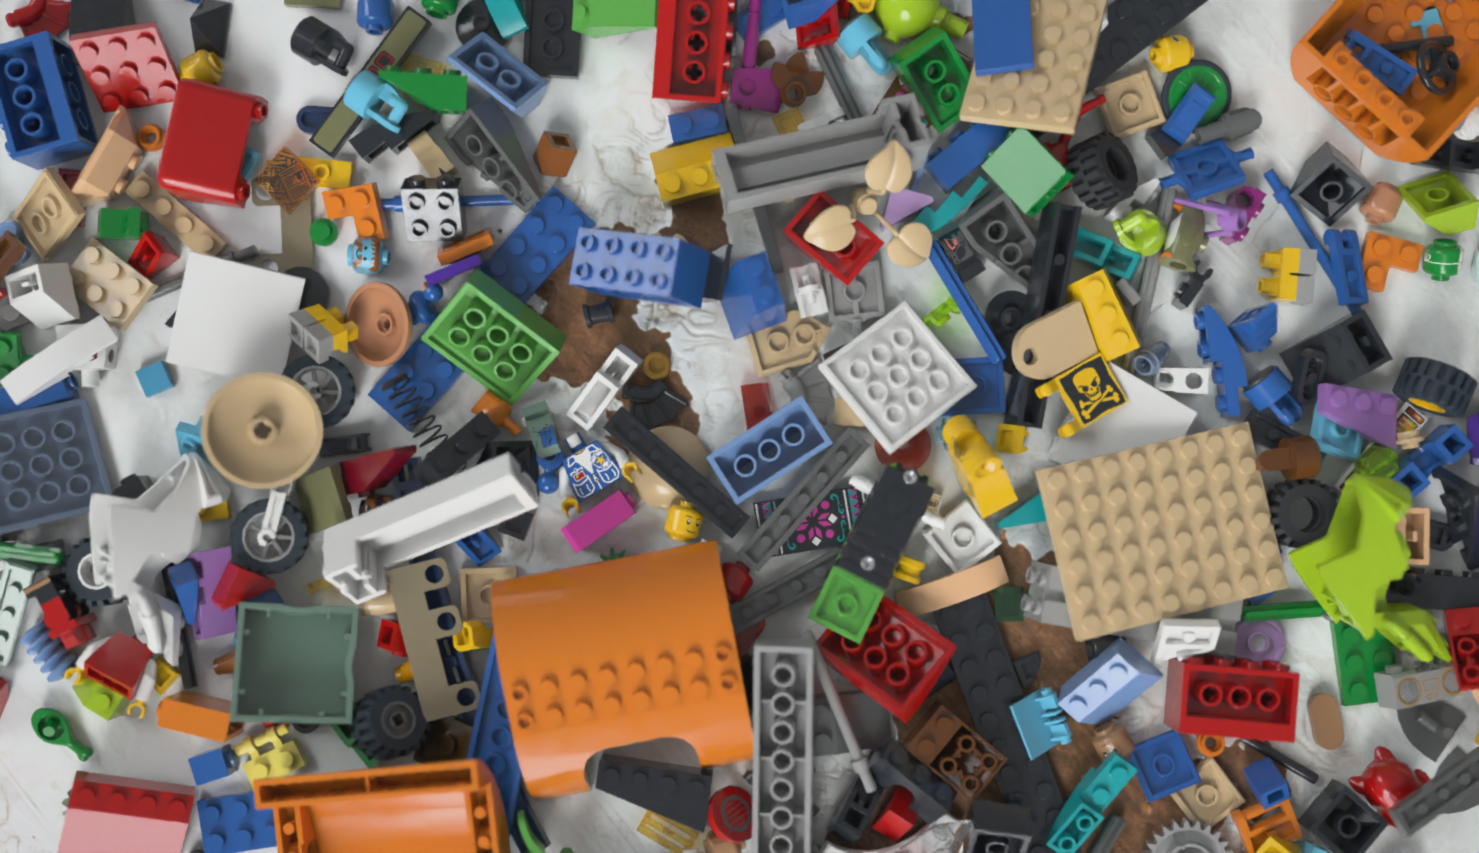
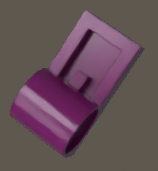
M1251 186L1241 187L1229 194L1226 199V205L1245 209L1247 211V223L1243 231H1235L1234 237L1221 236L1219 240L1228 246L1237 241L1241 242L1250 230L1247 225L1252 217L1255 219L1263 210L1265 204L1262 201L1267 194ZM1239 195H1243L1247 199V207H1242L1239 204Z

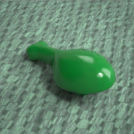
M46 707L39 708L32 714V728L41 740L53 745L67 746L83 762L93 755L94 751L92 748L84 746L74 736L71 724L63 713Z

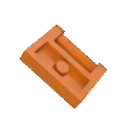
M1289 799L1264 810L1260 803H1256L1241 811L1236 809L1230 812L1247 853H1255L1270 835L1288 842L1304 837ZM1280 806L1281 812L1248 826L1246 821Z

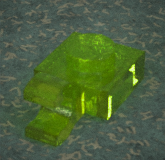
M950 295L947 301L922 318V321L928 328L933 324L939 328L951 319L948 313L961 314V311Z

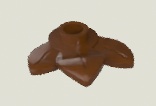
M803 52L792 55L786 62V65L780 62L773 63L771 78L774 85L779 89L782 103L787 107L795 108L802 105L806 97L816 95L820 91L824 82V72H809ZM791 88L794 89L796 92V96L794 99L790 98L789 96V90Z

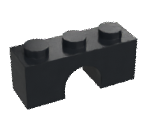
M481 411L428 455L412 472L426 487L450 478L469 459L471 460L485 448L486 444L491 442L501 431Z
M892 738L873 752L869 760L871 765L869 770L873 779L885 789L891 785H901L909 789L913 793V797L908 808L930 825L949 813L958 792Z

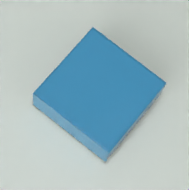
M160 360L135 372L145 396L148 398L175 387L165 361Z

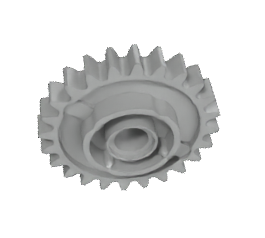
M1186 817L1182 818L1181 824H1177L1174 819H1171V827L1169 828L1163 823L1160 824L1162 832L1152 831L1155 840H1146L1145 842L1150 849L1141 852L1233 853L1231 848L1226 847L1229 843L1226 838H1219L1221 833L1217 828L1211 831V825L1208 822H1205L1200 827V821L1197 818H1194L1192 823L1189 824Z

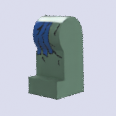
M546 400L521 408L538 457L542 459L562 452L554 416Z

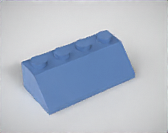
M800 396L706 458L736 505H738L831 445L832 441L803 396Z

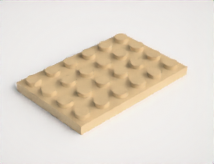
M1030 0L1034 69L976 76L974 61L959 114L961 121L1075 134L1109 0Z

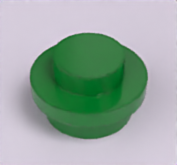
M321 218L312 223L309 235L315 244L326 247L332 245L337 240L338 228L333 221Z

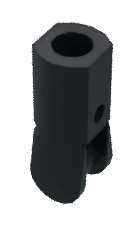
M370 433L322 439L319 455L321 458L372 451V447H369L368 444ZM350 439L357 440L358 449L351 450Z

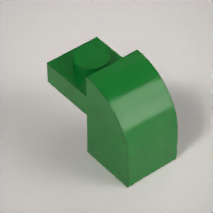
M128 207L126 210L100 208L98 210L97 239L139 241L142 234L148 231L149 212H141V208Z

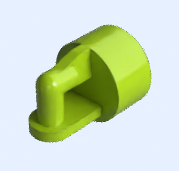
M1134 210L1128 213L1122 221L1119 218L1112 221L1122 245L1143 257L1157 253L1165 244L1167 236L1166 226L1155 214L1148 210Z

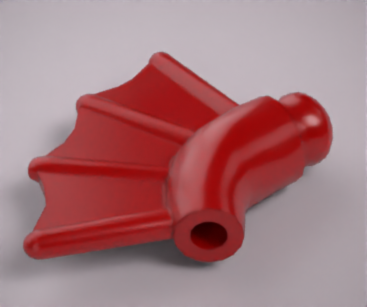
M31 0L28 5L15 9L13 13H7L5 19L9 27L16 28L19 26L24 37L43 31H49L58 37L61 31L66 28L69 29L68 19L71 2Z

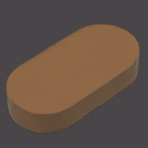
M1316 693L1309 698L1307 703L1313 739L1318 746L1324 749H1337L1344 741V730L1338 703L1331 695Z

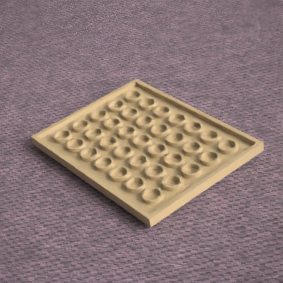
M1249 422L1035 471L1075 641H1083L1161 621V619H1169L1288 588L1274 526L1270 522L1271 513L1269 512L1270 509L1261 472L1256 470L1255 459L1257 456Z

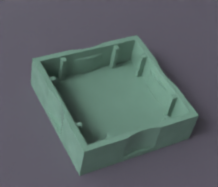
M239 602L230 722L351 724L354 692L353 661L357 646L359 607L320 605L313 607H291L284 604Z

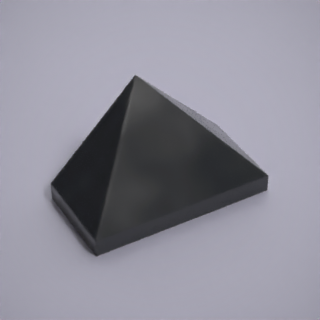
M215 0L201 1L190 17L195 52L206 50L209 53H215L218 58L225 59L232 3Z

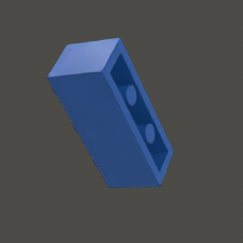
M970 122L972 127L965 133L961 129L949 139L951 144L947 148L942 150L939 147L927 157L929 162L925 167L926 171L946 194L986 161V156L993 149L999 148L1006 141L1005 137L1010 132L1007 126Z

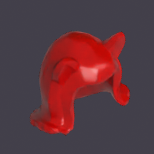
M1377 746L1374 751V760L1364 769L1361 776H1352L1348 779V782L1357 793L1365 796L1369 804L1377 810L1376 812L1389 822V826L1397 828L1387 810L1431 779L1422 769H1415L1413 771L1408 764L1396 759L1389 749Z

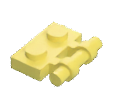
M282 723L278 726L273 724L267 727L265 732L255 737L250 735L244 738L242 743L234 746L237 756L249 753L252 760L242 764L252 787L254 779L284 776L308 764L297 739L295 738L286 743L283 735L291 731L288 723ZM272 742L275 748L263 754L260 746Z

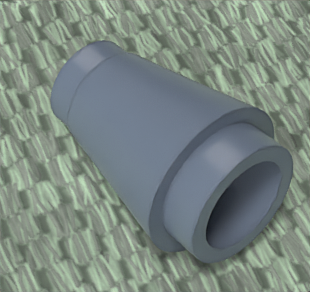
M1159 341L1138 351L1133 360L1134 369L1143 376L1156 374L1170 354L1169 345Z

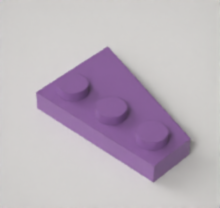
M1328 383L1318 384L1317 413L1344 428L1349 427L1360 433V437L1380 444V448L1388 452L1396 451L1397 395Z

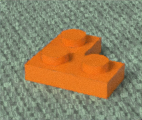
M377 182L322 192L328 219L353 216L358 238H378L383 240L390 237Z
M1373 231L1366 232L1361 249V259L1367 290L1377 293L1383 292L1389 268L1409 273L1418 272L1424 245Z

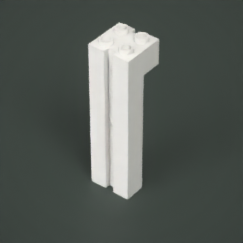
M507 453L324 530V543L322 545L324 552L323 574L327 581L332 582L337 588L339 587L342 594L348 596L357 605L387 593L386 569L539 507L536 484L526 472L522 473L520 471V465Z

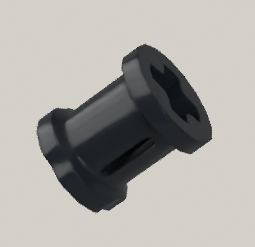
M610 298L605 299L603 303L591 306L582 304L588 329L593 328V325L598 323L616 322Z

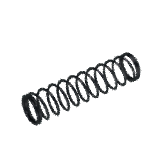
M402 372L383 384L380 389H382V392H385L398 383L407 380L387 398V400H391L413 390L394 407L395 410L420 399L400 419H404L415 412L427 408L406 427L409 429L420 422L433 418L425 427L413 435V438H416L427 431L439 427L433 435L419 445V447H423L434 440L445 437L440 444L425 455L427 457L443 444L449 435L442 434L435 437L441 431L442 425L428 428L435 421L436 416L430 415L422 418L429 411L430 406L415 409L423 401L422 396L408 400L416 392L417 387H410L401 391L411 379L406 374L407 372ZM467 462L465 463L464 467L455 475L470 469H465L467 467Z

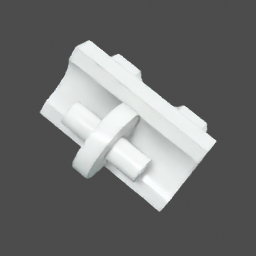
M817 263L789 269L801 319L828 313Z

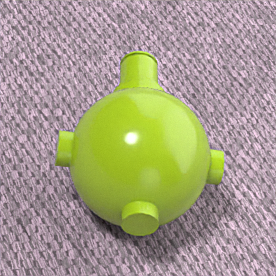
M877 0L874 5L876 20L885 31L883 38L893 44H898L900 39L919 37L933 26L946 31L952 37L962 40L969 25V22L948 11V7L942 5L941 0Z

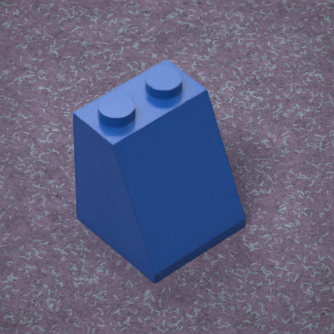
M763 251L738 260L727 273L723 301H720L734 340L787 321L785 303L766 252Z

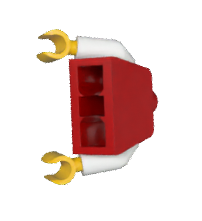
M117 632L112 637L107 636L89 643L76 661V668H70L64 674L65 679H70L77 672L78 678L73 685L83 684L88 677L130 701L135 697L137 700L128 707L127 713L130 716L133 708L139 706L142 709V713L139 716V719H141L148 712L145 702L149 701L156 684L157 663L153 660V652L148 648L147 643L143 644L140 642L136 633L131 638L122 632Z

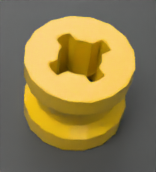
M902 555V560L898 569H896L894 577L919 585L921 581L919 575L925 569L926 563Z

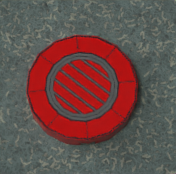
M729 785L717 790L710 797L708 803L710 804V811H707L708 821L713 832L719 839L724 842L729 841L731 844H739L751 839L753 798L739 786Z

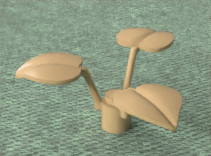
M892 139L885 148L874 155L865 169V180L869 186L860 185L851 190L849 194L850 210L844 205L829 207L809 225L804 233V239L827 251L841 250L848 246L855 236V228L851 223L856 221L857 211L862 215L873 213L895 236L886 245L887 255L894 263L904 267H914L924 263L930 256L932 247V234L930 230L920 222H911L904 225L900 232H898L876 209L878 200L874 194L884 195L886 190L898 193L908 185L911 179L912 165L905 149L896 140Z

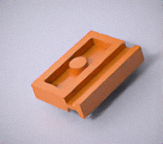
M488 227L465 237L464 241H455L439 248L437 258L441 266L448 263H457L465 259L467 255L474 252L481 253L491 248V245L494 244L495 236L491 228Z

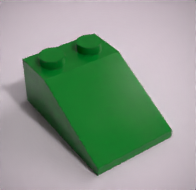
M933 26L889 57L888 60L909 94H915L917 103L920 102L923 106L924 115L936 132L940 134L960 119L959 114L970 74L946 31Z

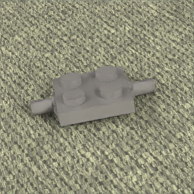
M869 261L848 286L823 269L829 323H852L854 339L858 336V329L859 334L864 331L863 322L885 316L879 261Z

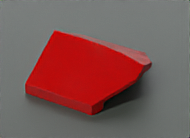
M837 1L815 22L795 27L798 50L817 48L822 45L830 46L840 38Z

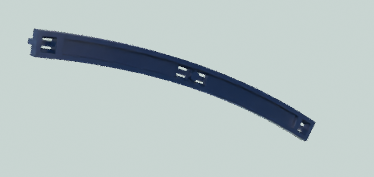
M421 457L410 458L406 463L409 481H405L404 467L393 478L396 500L426 488L423 482L412 472L422 462ZM438 548L410 559L409 564L440 558ZM431 565L425 571V577L431 583L440 582L444 576L442 568L438 565ZM447 586L424 592L429 610L452 605ZM444 612L439 615L437 624L442 630H451L456 624V619L453 614ZM453 635L436 639L448 686L467 681L477 683L467 652H459L454 648ZM447 639L452 655L448 656L443 640ZM455 666L461 680L458 683L452 669ZM462 688L457 693V700L461 705L469 706L475 701V693L470 688ZM477 709L456 715L458 718L474 723ZM521 786L510 834L519 851L525 853L528 847L521 834L517 811L524 810L532 832L547 848L551 842Z

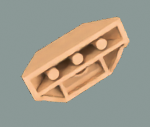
M119 105L111 122L71 188V192L83 208L115 200L118 194L122 195L129 184L127 178L131 171L137 170L142 162L143 156L141 154L143 149L140 147L137 139V130L132 113L125 107Z

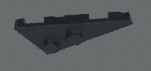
M1438 466L1431 470L1433 478L1440 479L1445 493L1439 495L1445 506L1446 515L1453 534L1458 535L1460 533L1464 548L1459 550L1467 569L1473 571L1479 567V487L1446 468Z

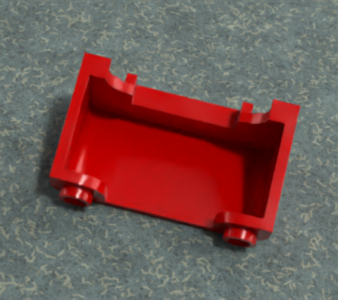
M182 78L176 87L157 169L159 186L185 201L245 209L251 189L246 179L240 173L251 124H261L267 118L269 112L268 101L258 95L195 79Z

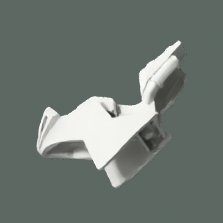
M195 452L183 454L181 459L138 498L131 499L93 493L89 509L91 552L96 585H100L103 582L113 589V599H118L124 595L127 596V607L137 638L143 644L147 643L148 648L153 653H162L163 658L172 666H178L179 656H182L183 653L180 629L184 627L185 618L180 605L171 598L151 589L153 579L169 563L173 562L178 565L199 547L202 523L198 513L202 507L206 508L226 502L231 492L227 482L216 468Z

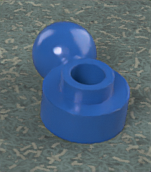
M563 448L562 452L555 454L554 459L550 461L546 460V458L540 459L536 454L538 464L544 469V473L537 480L539 490L545 494H552L559 488V478L555 471L563 466L562 460L566 458Z

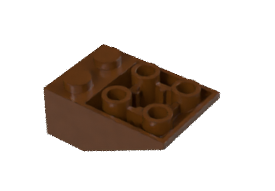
M938 699L902 742L906 750L971 803L1008 760L1007 757Z

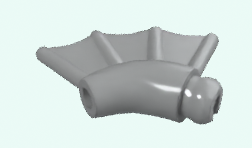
M816 358L795 375L789 369L782 372L778 379L784 384L782 387L790 396L791 402L803 396L819 423L826 425L828 423L827 411L834 400L831 399L829 394L830 382L818 369L819 364H821L820 358Z

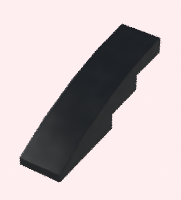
M1448 138L1428 160L1410 164L1440 170L1479 174V141L1470 142Z

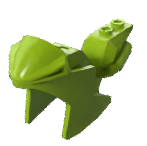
M1356 473L1351 475L1346 480L1327 534L1288 553L1294 570L1336 624L1340 620L1357 628L1366 640L1374 635L1375 628L1398 649L1405 652L1410 650L1417 659L1424 662L1433 660V655L1446 662L1451 661L1452 658L1447 650L1449 645L1444 637L1437 632L1435 628L1436 620L1428 611L1407 602L1387 603L1386 591L1390 580L1402 579L1404 571L1409 568L1407 563L1410 558V550L1404 535L1396 529V522H1400L1412 506L1410 489L1403 483L1385 476Z

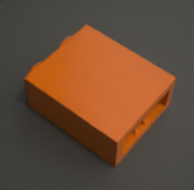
M182 690L165 697L159 703L156 711V717L159 718L157 727L220 742H226L243 733L245 722H230L231 701L187 690Z

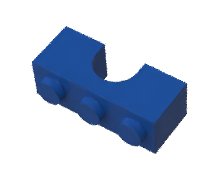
M1456 424L1439 425L1425 437L1424 441L1419 443L1420 447L1409 451L1382 476L1403 483L1410 489L1412 499L1415 498L1431 484L1428 480L1431 470L1438 466L1454 464L1474 446Z

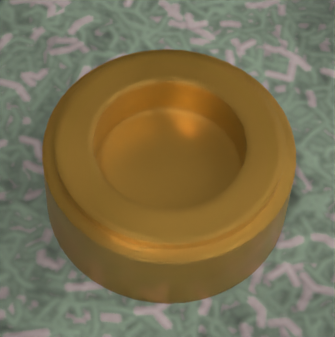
M652 352L646 356L643 362L644 372L651 379H664L671 371V361L662 352Z

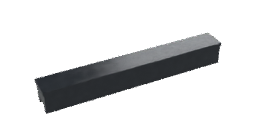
M1049 202L1041 211L1021 328L1065 304L1082 211L1080 206L1066 205L1061 202ZM1027 349L1023 355V360L1026 364L1030 363L1033 358V353L1030 349ZM1014 364L1003 423L1042 429L1048 396L1039 398L1035 389L1050 381L1051 377L1047 379L1029 378L1019 372Z

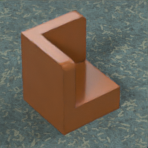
M543 131L534 152L533 160L541 175L564 178L567 176L578 151L569 134Z

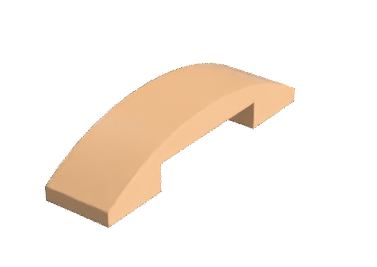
M996 555L980 561L974 566L923 584H915L896 591L894 594L899 606L912 615L919 616L988 592L1009 582L1001 556Z

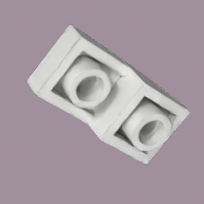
M1153 179L1138 186L1132 197L1116 203L1105 214L1103 219L1113 224L1112 221L1117 218L1122 221L1132 211L1133 207L1130 204L1136 209L1144 204L1149 205L1159 193L1155 189L1161 181Z

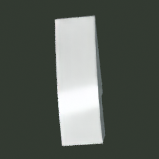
M622 343L615 347L566 415L589 431L644 360Z

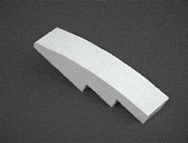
M99 315L27 360L1 379L0 382L14 403L19 405L69 376V372L94 358L92 355L114 344L118 339L102 315Z

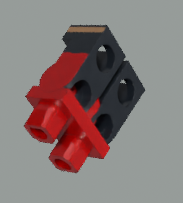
M66 573L47 576L24 588L23 592L28 600L37 599L44 612V622L52 629L48 632L51 639L60 637L68 650L98 637L91 625L92 622L98 619L94 612L90 613V608L86 605V602L79 603L75 600L77 595H70L67 592L70 586L64 585L62 579L66 578Z

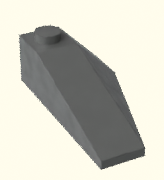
M493 98L471 106L444 139L463 163L467 166L472 164L481 172L480 177L485 181L491 180L499 186L502 195L524 213L528 212L543 196L510 120Z
M994 187L971 204L957 225L973 249L1028 289L1036 239L1008 195Z

